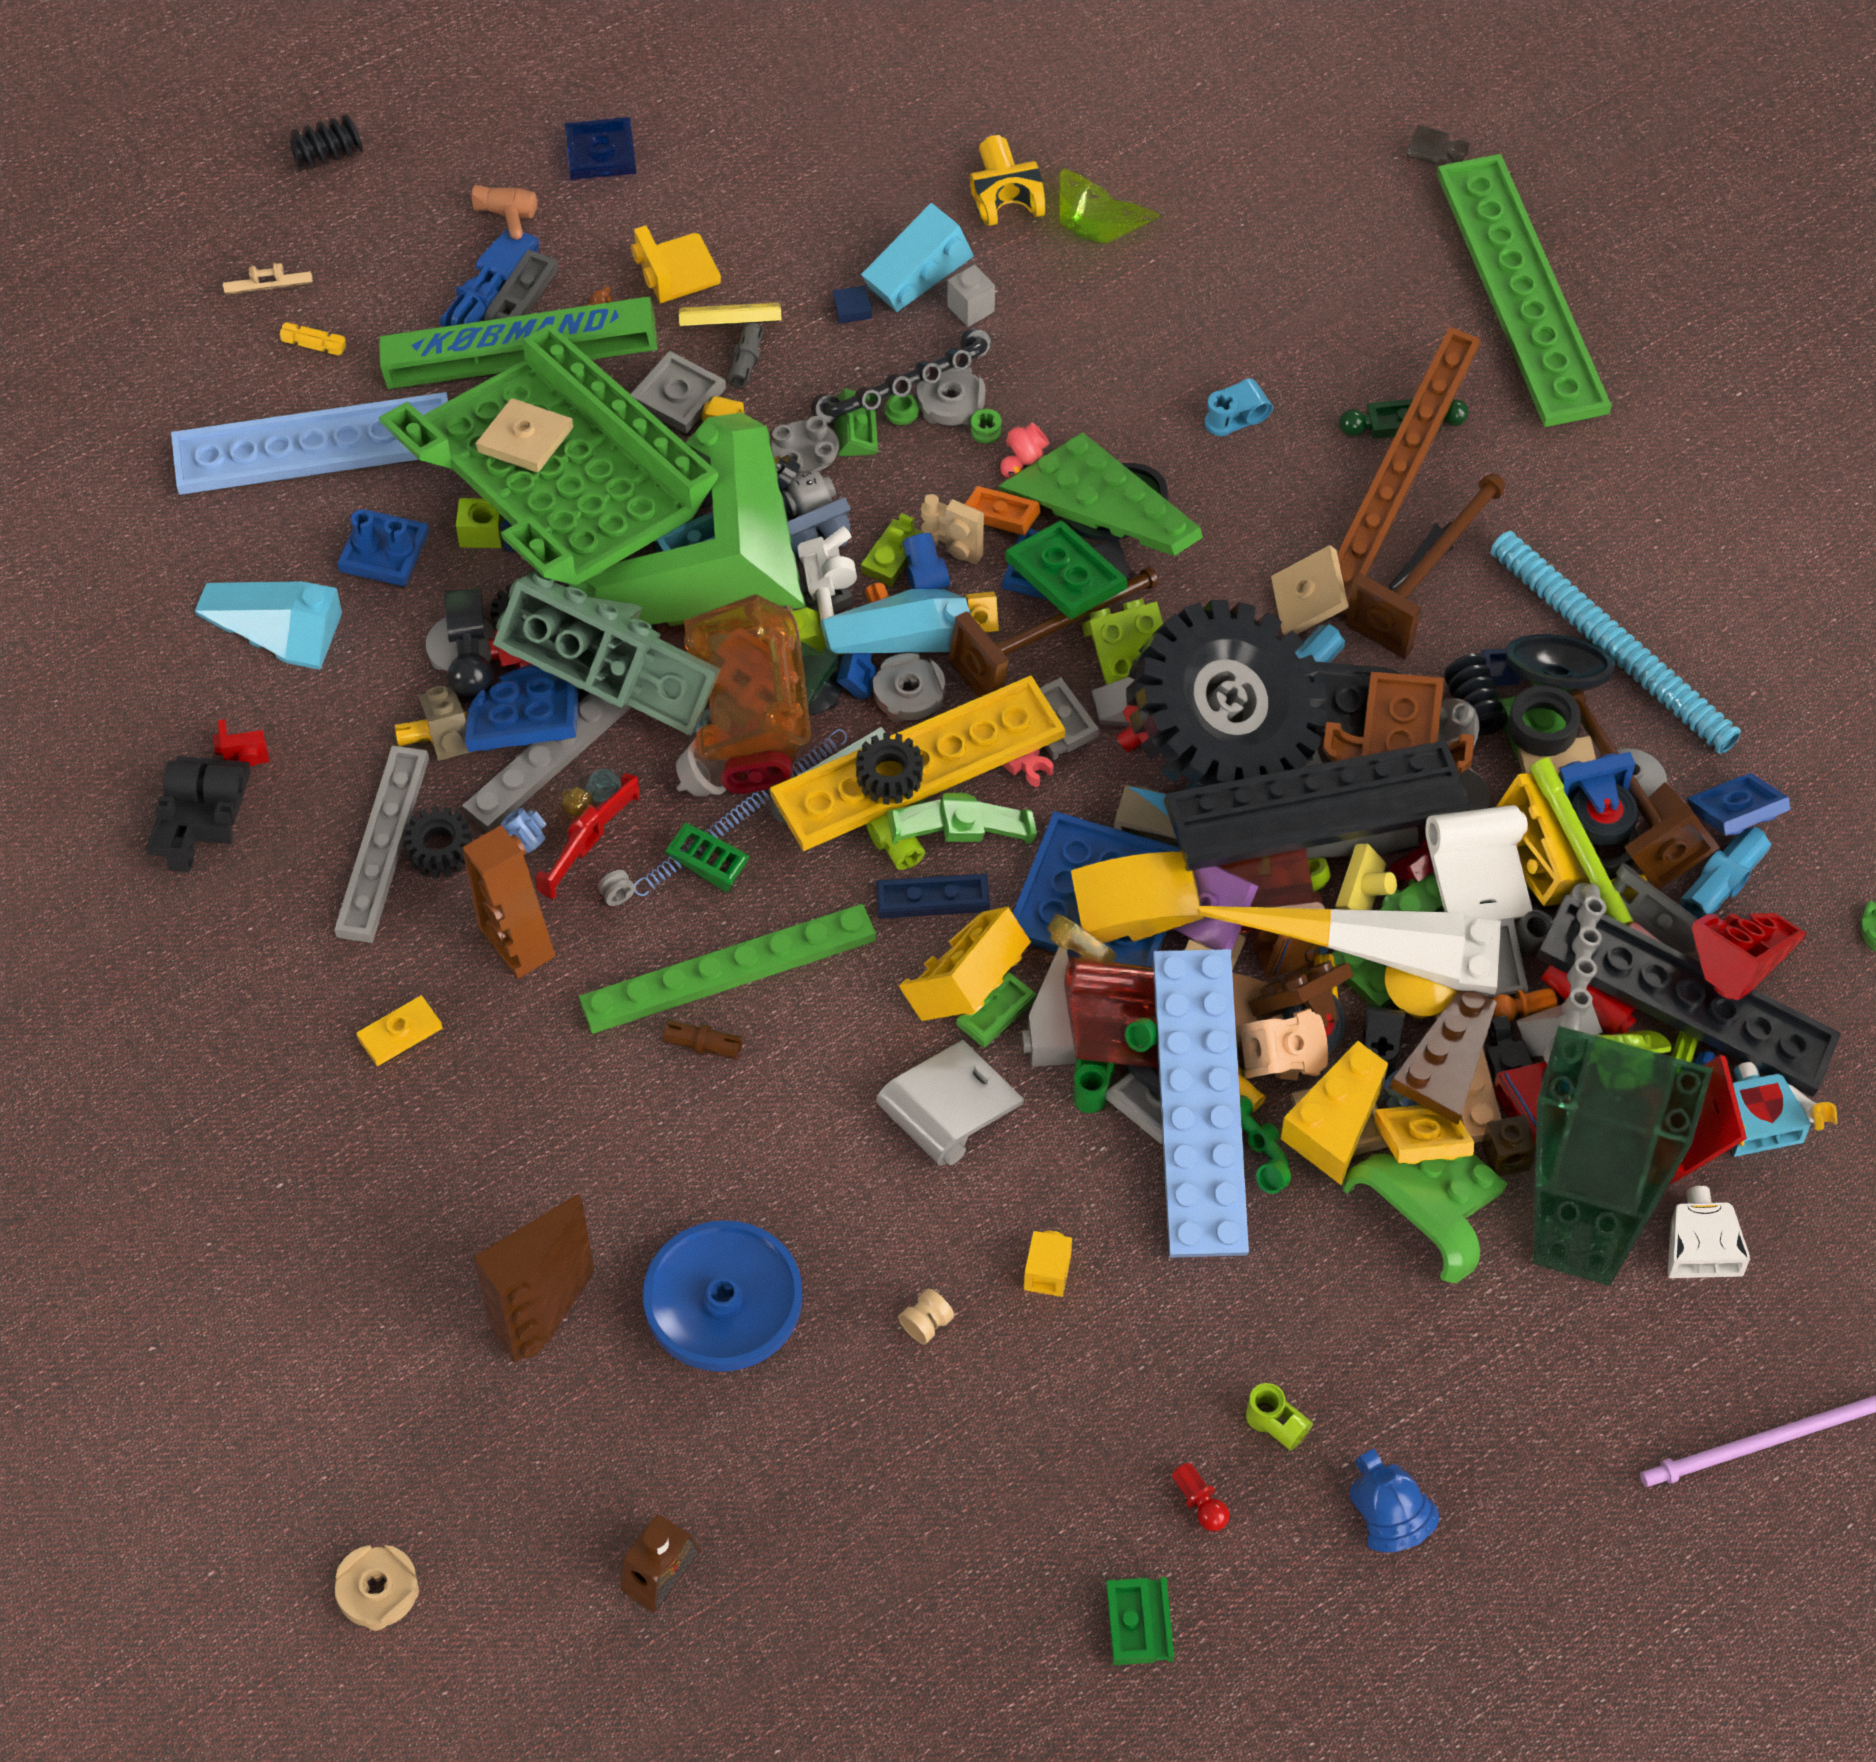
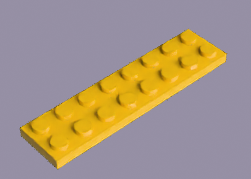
M1030 675L898 732V734H902V742L910 738L913 740V747L918 745L920 755L923 758V779L920 782L918 792L913 790V797L909 800L902 795V803L896 804L895 798H889V805L883 804L882 797H879L877 802L872 801L871 792L865 796L862 793V786L859 787L857 784L856 761L858 750L770 787V796L802 851H806L868 824L870 821L885 815L889 810L907 807L1065 738L1066 729ZM896 734L891 735L890 739H895ZM895 761L881 762L875 768L876 772L883 776H895L902 773L904 769L900 763Z

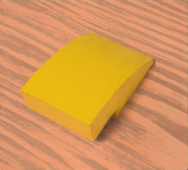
M1159 852L1132 855L1071 870L1082 932L1093 947L1125 936H1129L1135 942L1204 919L1203 916L1197 913V908L1201 904L1194 871H1186V864L1182 853Z

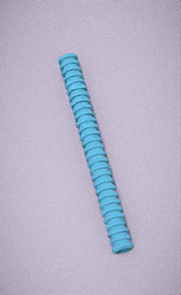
M1513 531L1505 532L1496 539L1491 548V555L1494 558H1498V561L1502 565H1506L1509 571H1514V575L1517 578H1522V582L1525 585H1530V590L1538 592V597L1545 599L1546 604L1553 606L1554 611L1557 613L1561 612L1562 618L1565 620L1569 619L1570 625L1577 626L1578 632L1585 633L1586 639L1593 640L1594 645L1606 651L1614 661H1617L1618 667L1625 668L1626 674L1633 675L1634 681L1641 682L1642 688L1650 689V695L1653 697L1658 696V702L1661 704L1666 703V709L1669 711L1674 710V716L1677 718L1682 717V723L1685 725L1690 724V729L1693 732H1699L1698 736L1701 739H1707L1706 743L1710 747L1715 746V751L1718 754L1727 752L1735 745L1740 737V728L1737 726L1732 727V721L1729 719L1724 720V715L1721 712L1716 713V708L1713 705H1707L1708 702L1705 698L1699 699L1700 695L1697 691H1691L1689 684H1683V679L1680 676L1675 677V672L1672 669L1666 670L1667 666L1664 662L1658 663L1659 659L1656 655L1650 656L1651 652L1648 648L1642 649L1643 645L1641 642H1634L1635 638L1633 635H1626L1627 631L1625 628H1618V622L1615 620L1610 621V615L1607 613L1602 614L1603 611L1599 606L1594 607L1595 604L1591 599H1587L1583 592L1578 593L1579 589L1576 586H1571V582L1568 579H1563V575L1560 572H1555V568L1552 565H1547V561L1544 558H1539L1540 556L1536 551H1532L1529 545H1524L1523 540L1516 538V534Z

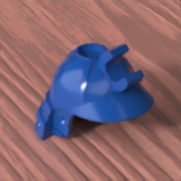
M1374 1448L1354 1460L1362 1475L1354 1481L1350 1487L1349 1494L1351 1501L1363 1515L1369 1530L1368 1548L1379 1552H1399L1419 1545L1436 1530L1439 1522L1438 1508L1432 1499L1429 1500L1425 1493H1421L1416 1481L1407 1471L1396 1464L1383 1465Z

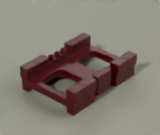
M1427 839L1419 843L1421 848H1417L1407 855V859L1401 857L1385 869L1386 872H1391L1395 875L1397 884L1405 879H1414L1415 882H1419L1434 871Z

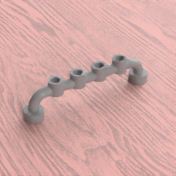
M1577 884L1569 894L1570 897L1583 904L1576 915L1580 923V931L1572 943V949L1576 954L1575 963L1567 974L1568 982L1571 984L1570 995L1562 1006V1010L1566 1015L1565 1027L1562 1036L1553 1037L1543 1051L1545 1062L1556 1070L1568 1069L1576 1059L1578 1049L1575 1042L1580 1031L1582 1017L1592 1004V996L1586 989L1597 972V966L1591 960V955L1602 940L1596 925L1606 911V904L1600 898V890L1596 884Z

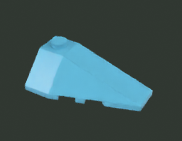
M910 589L822 619L820 625L829 654L950 652L955 616L966 611L970 614L966 598L946 589Z

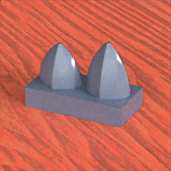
M845 497L788 521L792 540L791 547L798 556L797 546L802 542L819 538L817 533L819 530L826 538L842 526L850 533L847 515L851 509ZM847 540L845 543H843L841 546H843V547L846 546L848 540Z

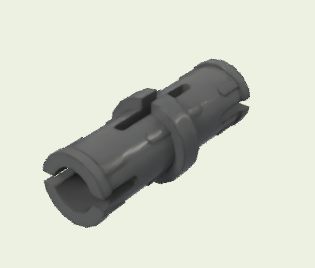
M755 322L745 323L742 328L740 341L733 348V363L727 376V382H731L730 385L735 388H745L748 386L752 368L759 360L758 350L764 335V329H761L760 324Z

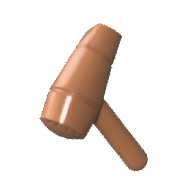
M474 185L472 190L474 211H489L505 216L511 238L518 240L522 237L523 230L520 219H532L535 215L538 204L535 192L521 188H489L480 185Z

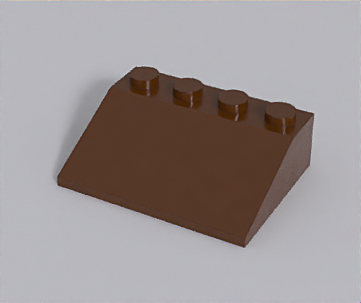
M578 1194L474 1256L489 1326L514 1362L523 1357H532L542 1350L544 1344L549 1342L595 1272L583 1202Z

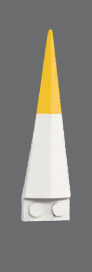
M1200 906L1197 908V913L1200 916L1248 926L1328 947L1399 969L1455 990L1476 991L1487 994L1496 993L1500 920L1464 917V913L1225 906Z

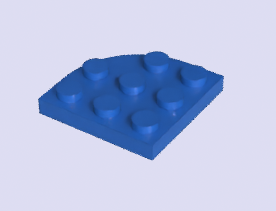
M531 664L503 674L499 677L500 682L495 684L488 692L485 693L484 689L480 691L472 701L467 714L465 742L468 752L488 751L495 748L517 745L525 746L532 743L576 738L578 688Z

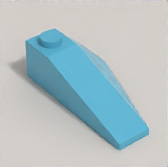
M303 581L206 583L195 613L200 618L229 633L235 632L249 640V644L257 648L263 647L275 653L277 659L287 664L321 670L341 618L342 610L337 588Z

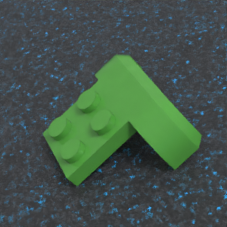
M1474 1153L1473 1156L1458 1157L1454 1160L1434 1159L1421 1161L1416 1164L1398 1163L1393 1156L1374 1154L1348 1170L1342 1182L1345 1193L1352 1191L1358 1183L1371 1186L1438 1246L1443 1256L1444 1266L1440 1278L1443 1281L1458 1283L1471 1274L1477 1267L1480 1258L1477 1236L1466 1218L1500 1196L1508 1184Z

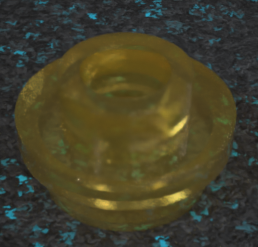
M574 787L572 791L564 789L561 794L563 800L560 806L574 816H580L589 804L596 807L591 802L593 796L581 788Z

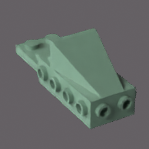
M531 571L521 579L517 578L514 581L508 594L510 598L508 606L497 622L496 629L498 632L493 643L494 646L505 650L514 657L521 658L537 666L544 672L551 673L571 683L577 688L584 689L602 698L609 704L620 708L627 704L689 736L696 732L721 670L720 668L660 640L661 634L652 630L650 624L639 619L643 608L636 604L587 597V594L582 590L574 587L566 588L554 582L555 579L544 578L538 571Z

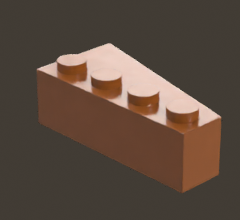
M500 825L462 847L478 928L517 979L556 957L530 878V872L523 856L526 854V850L521 840L515 834L510 836L504 827Z

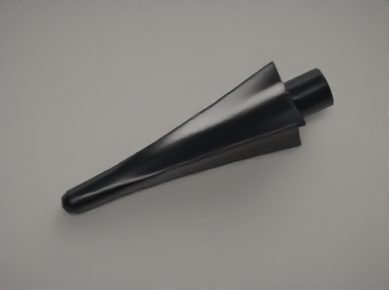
M1449 522L1443 528L1435 523L1410 561L1389 584L1390 590L1394 591L1398 588L1452 522ZM1453 545L1447 550L1446 553L1454 549Z

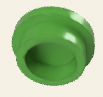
M910 394L904 397L891 395L885 404L884 413L891 423L906 425L912 423L918 417L919 406Z

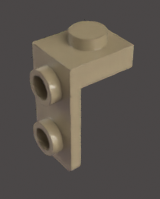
M436 686L428 689L426 693L419 695V701L428 722L437 760L440 761L470 753L465 742L466 720L455 691L451 687Z

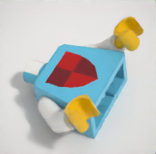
M1752 1062L1742 1063L1734 1069L1737 1082L1733 1083L1747 1137V1139L1731 1148L1734 1157L1804 1143L1811 1123H1814V1128L1817 1131L1824 1129V1122H1831L1834 1125L1838 1124L1836 1106L1833 1103H1815L1795 1087L1788 1085L1782 1075L1774 1074L1760 1077L1757 1067Z

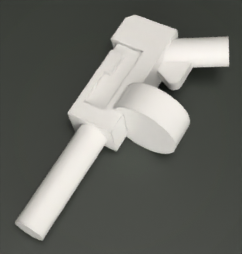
M844 526L825 540H823V537L802 542L797 546L799 558L805 568L808 591L813 601L817 600L820 621L834 616L831 596L835 595V589L847 588L854 584L857 579L854 562L850 558L840 556L838 547L852 537Z

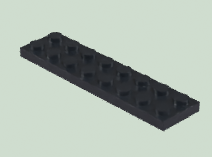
M1565 895L1535 958L1568 974L1575 963L1576 954L1572 949V943L1580 931V923L1576 915L1583 903ZM1603 914L1596 925L1602 940L1591 955V960L1597 966V972L1589 985L1743 1063L1752 1062L1759 1071L1767 1075H1782L1788 1085H1792L1797 1090L1811 1097L1816 1094L1841 1035L1840 1032L1755 989L1738 1001L1727 999L1719 995L1714 990V985L1705 980L1699 961Z

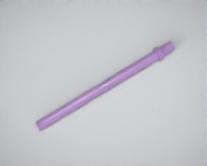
M1876 1395L1676 1461L1670 1458L1663 1460L1660 1463L1661 1466L1640 1472L1641 1481L1646 1488L1665 1481L1668 1484L1678 1482L1680 1476L1875 1413Z

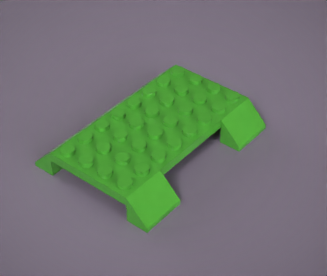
M549 324L522 339L525 360L424 415L407 401L378 418L379 422L419 460L453 469L512 525L501 532V537L544 578L555 579L556 581L577 586L692 520L718 479V472L554 326ZM511 398L572 418V430L539 472L477 452L476 442Z

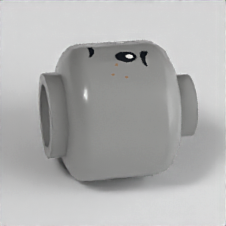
M809 470L795 476L781 494L791 517H799L832 503V497L836 496L833 482L828 476L823 478L818 471Z

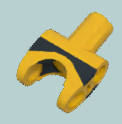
M1000 135L987 137L979 146L986 170L970 173L972 196L984 224L987 227L997 225V211L1008 203H1017L1025 206L1030 213H1033L1035 218L1045 216L1043 182L1037 163L1032 161L1015 165L1007 139Z

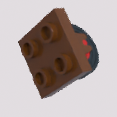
M1326 961L1310 968L1309 973L1306 967L1286 974V982L1282 984L1281 981H1276L1260 988L1259 990L1262 995L1248 1002L1253 1016L1280 1010L1283 1013L1282 1020L1294 1018L1293 1013L1307 1008L1311 1009L1312 1012L1319 1014L1322 1018L1327 1037L1328 1052H1330L1340 1044L1345 1033L1343 1009L1336 996L1332 994L1331 988L1354 977L1349 962L1333 966L1331 961Z

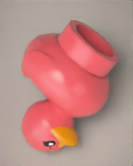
M1033 422L1026 428L1015 427L1008 433L1006 445L1014 451L1016 456H1007L1001 461L1000 471L1005 478L1010 479L1024 470V465L1030 466L1043 457V449L1050 444L1046 435Z

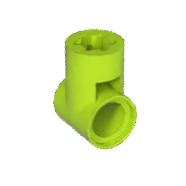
M887 814L866 824L874 845L879 850L885 849L897 869L906 870L912 868L924 857L925 850L916 837L899 840L897 844L892 843Z
M1263 1383L1253 1388L1246 1409L1248 1424L1257 1431L1268 1432L1287 1449L1292 1451L1308 1434L1313 1422L1286 1401L1284 1392L1278 1386L1271 1383ZM1268 1403L1272 1405L1275 1411L1263 1412L1256 1405ZM1282 1418L1287 1421L1284 1425L1280 1423Z

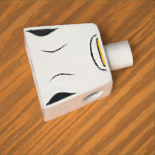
M1706 1186L1689 1188L1686 1191L1688 1204L1676 1205L1671 1219L1668 1278L1744 1276L1750 1256L1733 1206L1730 1203H1712L1710 1189Z

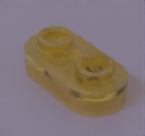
M1055 914L1047 926L1048 931L1051 933L1049 939L1065 950H1069V948L1075 950L1082 955L1079 960L1094 971L1098 972L1100 968L1109 970L1117 958V954L1111 948L1064 916Z

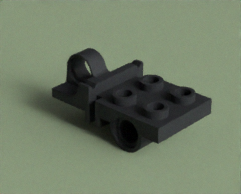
M177 756L176 761H168L163 778L164 797H159V806L156 805L155 808L156 820L146 847L147 854L166 856L170 871L190 872L194 862L195 841L232 844L234 838L232 825L235 823L251 774L249 762Z

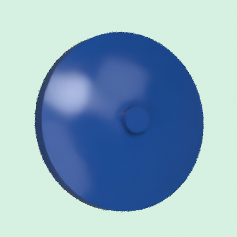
M721 1220L701 1223L674 1236L653 1258L643 1285L645 1316L657 1342L677 1360L689 1366L708 1371H735L764 1361L779 1350L789 1339L798 1323L802 1309L801 1276L791 1253L772 1234L754 1225L738 1221Z

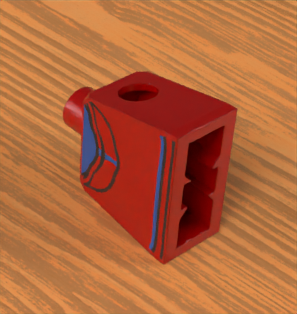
M1546 1062L1497 1073L1493 1087L1496 1100L1507 1118L1525 1115L1535 1147L1574 1123L1578 1118L1581 1108L1579 1097L1592 1092L1591 1081L1584 1071L1566 1077L1563 1070H1556Z

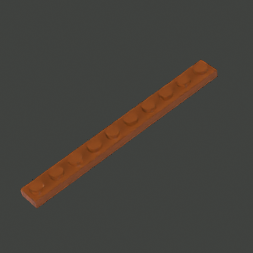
M1449 326L1337 552L1348 604L1353 580L1359 573L1365 576L1368 575L1480 347L1481 339ZM1348 608L1339 613L1347 616Z

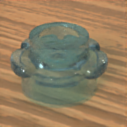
M609 769L596 770L589 777V781L586 784V792L592 796L593 801L602 803L620 789L621 780Z

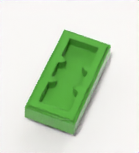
M1010 972L1002 977V984L992 990L985 998V1004L979 1011L972 1015H965L964 1013L957 1018V1026L983 1048L990 1044L1036 1000L1037 994Z

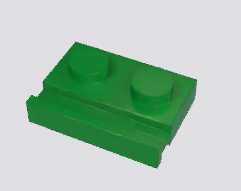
M1160 1577V1580H1148V1578L1107 1580L1106 1591L1113 1665L1155 1663V1660L1173 1662L1174 1648L1167 1577Z

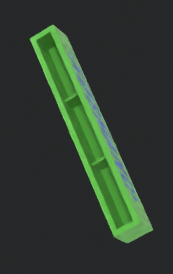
M649 296L380 336V368L387 389L501 373L525 360L522 339L549 324L554 326L591 360L658 350L656 320Z

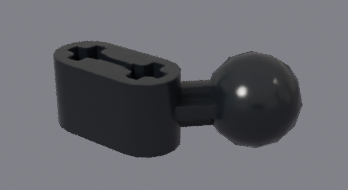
M481 588L445 591L449 642H456L458 656L452 660L448 668L447 678L449 685L455 693L463 697L473 698L483 689L486 692L493 682L492 666L485 657L479 654L478 640L485 639Z

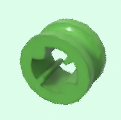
M981 409L975 412L971 417L972 437L977 442L984 444L997 441L1002 431L1001 416L992 409ZM984 424L986 428L983 429L980 425ZM987 424H991L992 428L988 429Z

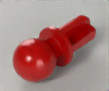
M1188 1462L1176 1468L1172 1473V1479L1187 1498V1507L1189 1509L1198 1507L1197 1519L1199 1524L1205 1530L1211 1532L1220 1531L1225 1528L1230 1519V1512L1224 1502L1211 1498L1215 1488L1212 1485L1207 1486L1191 1463Z

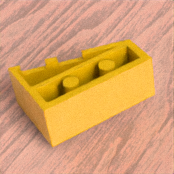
M1518 774L1496 807L1515 805L1519 808L1520 812L1525 814L1527 818V831L1523 834L1521 841L1516 844L1525 882L1543 906L1559 905L1565 895L1569 896L1577 884H1588L1590 881L1548 799L1543 796L1533 774Z
M1009 907L981 912L949 940L952 948L939 960L935 956H931L923 963L927 970L916 980L906 978L899 985V988L921 1021L964 1013L965 1015L976 1013L984 1006V1000L989 993L1002 984V977L1022 959L1021 954L1031 941Z
M1357 1041L1284 1117L1281 1140L1342 1185L1347 1168L1356 1152L1359 1140L1384 1086L1388 1063Z

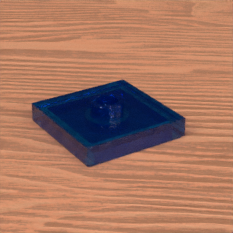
M630 117L565 123L571 180L637 174Z

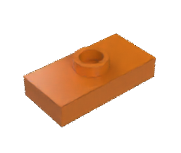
M980 486L976 487L965 505L984 513V525L1024 536L1041 512L1039 502Z

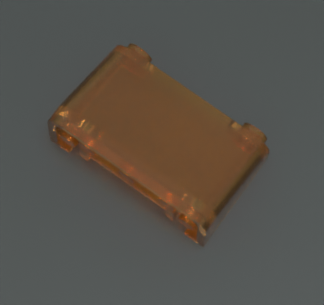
M755 594L684 621L686 634L684 643L687 651L695 657L721 669L709 697L712 725L707 724L700 727L695 739L699 757L709 761H718L767 751L796 749L810 742L811 727L800 635L795 617L789 610Z

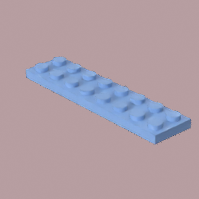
M447 392L171 432L178 493L181 495L419 460L379 422L378 417L407 401L424 415L448 402Z
M1231 949L1154 951L1153 969L1156 1024L1158 1027L1157 1043L1169 1258L1245 1256L1249 1253Z

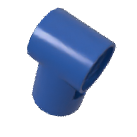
M922 533L905 539L902 545L909 562L907 575L911 589L949 588L948 570L944 559L937 556L932 533Z

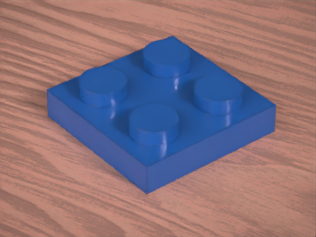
M1751 772L1687 798L1688 805L1697 813V817L1725 836L1739 834L1749 826L1759 822L1771 821L1777 815L1791 810L1788 796Z

